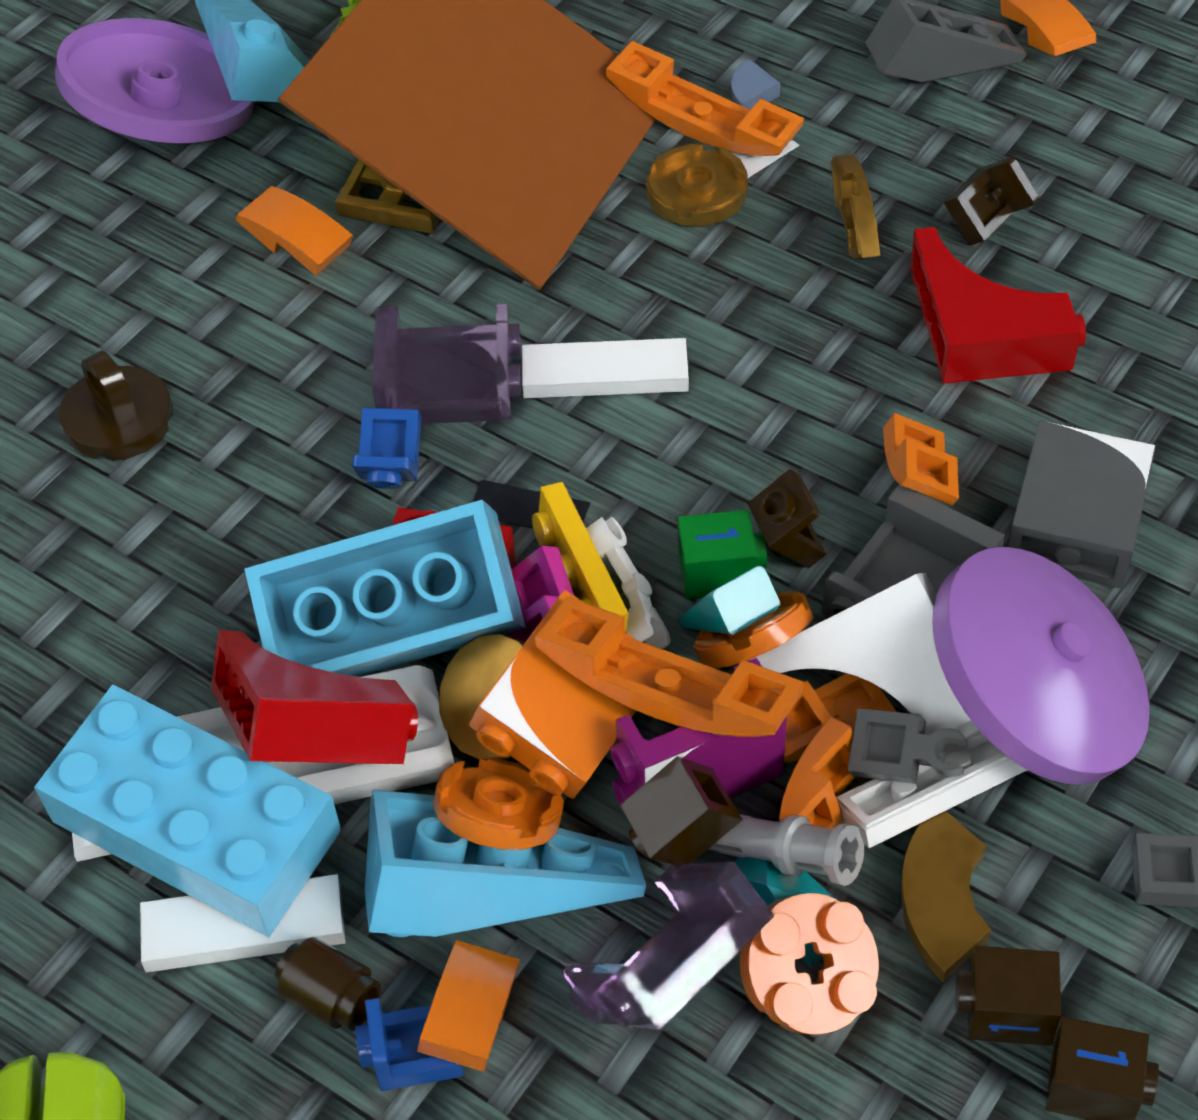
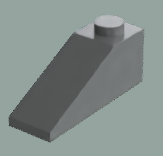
M892 0L865 42L876 60L877 69L882 74L895 80L902 77L919 82L1019 63L1027 55L1008 25L917 0Z

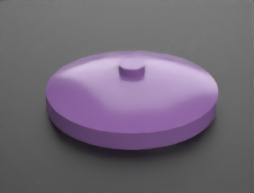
M141 18L104 20L75 30L62 41L58 48L55 80L63 98L84 117L117 133L164 143L203 142L235 132L249 120L254 110L255 101L231 99L208 35L187 26Z
M995 547L977 552L945 578L935 598L932 618L933 637L938 659L945 678L959 704L974 725L996 748L1023 768L1041 777L1060 783L1076 785L1100 781L1125 766L1137 755L1145 741L1150 717L1145 678L1134 649L1124 631L1107 607L1085 584L1049 559L1033 552L1011 547Z

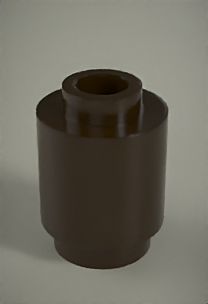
M310 937L301 944L294 943L288 947L280 958L275 971V976L279 980V996L333 1029L344 1026L354 1031L355 1026L363 1025L367 1020L365 1000L379 998L381 992V983L371 977L369 967L317 937Z

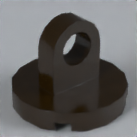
M103 350L81 361L85 377L70 387L60 406L59 420L71 447L83 456L97 459V454L101 456L110 455L112 461L126 460L147 452L164 438L169 429L168 421L171 416L173 417V405L169 392L159 377L146 369L133 366H117L113 359Z

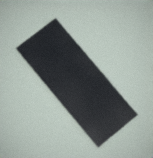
M482 480L473 502L483 500L497 513L498 521L533 528L532 516L534 513L539 512L540 492ZM571 498L582 522H584L591 502Z

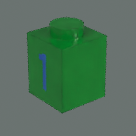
M749 509L678 517V557L685 600L704 598L713 590L756 566L767 567L765 539L762 532L753 533Z

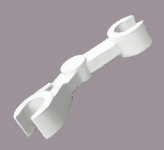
M601 517L586 529L599 555L602 558L609 559L622 581V590L629 599L631 606L628 610L627 634L638 641H645L646 644L663 649L670 644L671 640L669 632L658 612L652 607L650 600L652 588L647 579L638 573L624 550L623 546L627 544V539L619 523L613 517L606 521Z

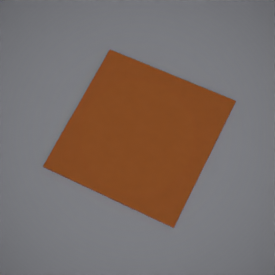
M361 0L278 98L280 103L538 290L542 288L656 120L626 97L606 77V68L618 55L545 0Z

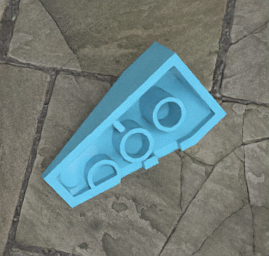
M195 0L231 99L237 101L279 102L278 98L310 61L284 30L251 0Z
M372 790L364 891L369 932L386 933L394 937H408L411 935L437 937L644 897L646 883L634 847L559 828L558 833L547 843L529 849L502 850L487 847L466 840L454 834L438 820L433 809L435 795Z

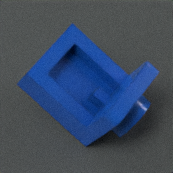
M362 408L359 455L353 456L352 468L361 479H367L368 486L396 489L401 487V481H417L422 420L419 410Z
M379 998L365 1000L368 1024L355 1026L358 1054L362 1069L374 1067L381 1092L464 1076L462 1065L417 1052L419 1039L431 1005L383 1013Z

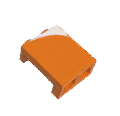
M564 589L479 704L469 725L477 731L476 736L484 747L501 757H508L510 755L529 768L531 778L544 790L555 795L564 793L569 798L574 799L616 741V719L627 714L632 718L636 710L591 688L571 675L536 647L535 636L567 596L579 600ZM625 632V636L635 639Z

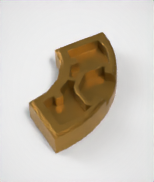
M853 154L832 156L831 168L835 207L839 209L844 222L849 256H852V259L880 256L874 207L864 170L857 157Z
M947 811L920 823L909 843L901 880L903 917L911 941L930 970L942 982L973 955L975 946H984L989 941L991 934L990 927L975 909L969 887L971 874L984 858L986 845Z

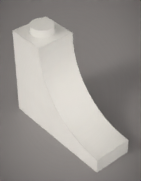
M926 573L915 574L800 632L773 650L757 656L762 667L778 673L799 669H829L852 674L870 681L896 698L911 714H920L926 721L925 734L929 735L937 730L949 728L958 730L967 737L979 731L954 696L941 668L935 648L932 624L933 607L937 594Z

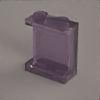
M496 304L495 325L401 329L398 306L376 307L372 383L375 407L419 410L422 415L421 424L511 420V397L522 396L520 364H511V357L521 356L520 323L509 324L508 304Z
M735 862L670 866L654 883L677 914L625 964L571 962L562 970L563 976L573 987L569 996L575 1007L595 1024L660 1030L775 917Z

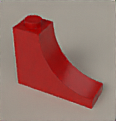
M936 227L914 229L910 270L943 384L1073 370L1078 347L1085 345L1086 327L1083 316L1074 313L1068 292L1038 293L1023 291L990 281L959 262L945 247Z
M218 630L211 690L250 761L404 764L407 741L412 742L416 737L418 712L416 705L409 699L396 680L364 678L316 669L271 653L254 643L243 631Z

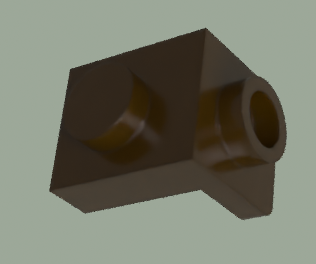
M1009 157L978 168L943 203L968 243L974 245L985 241L1013 212L1033 206L1039 200V196L1014 157Z
M792 469L787 470L747 503L763 534L766 546L778 558L784 559L788 557L810 568L827 555L811 525V522L818 517L819 510L799 473Z

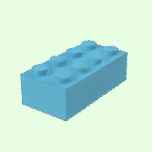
M483 500L244 568L263 648L293 662L329 672L359 677L461 648L479 636L507 635L526 629L497 513Z
M113 684L34 786L53 823L270 938L341 831L333 798L328 793L267 762L250 761L245 751Z

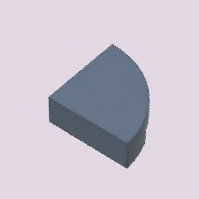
M747 59L733 73L731 80L732 102L750 110L760 98L771 102L780 97V82L752 60Z

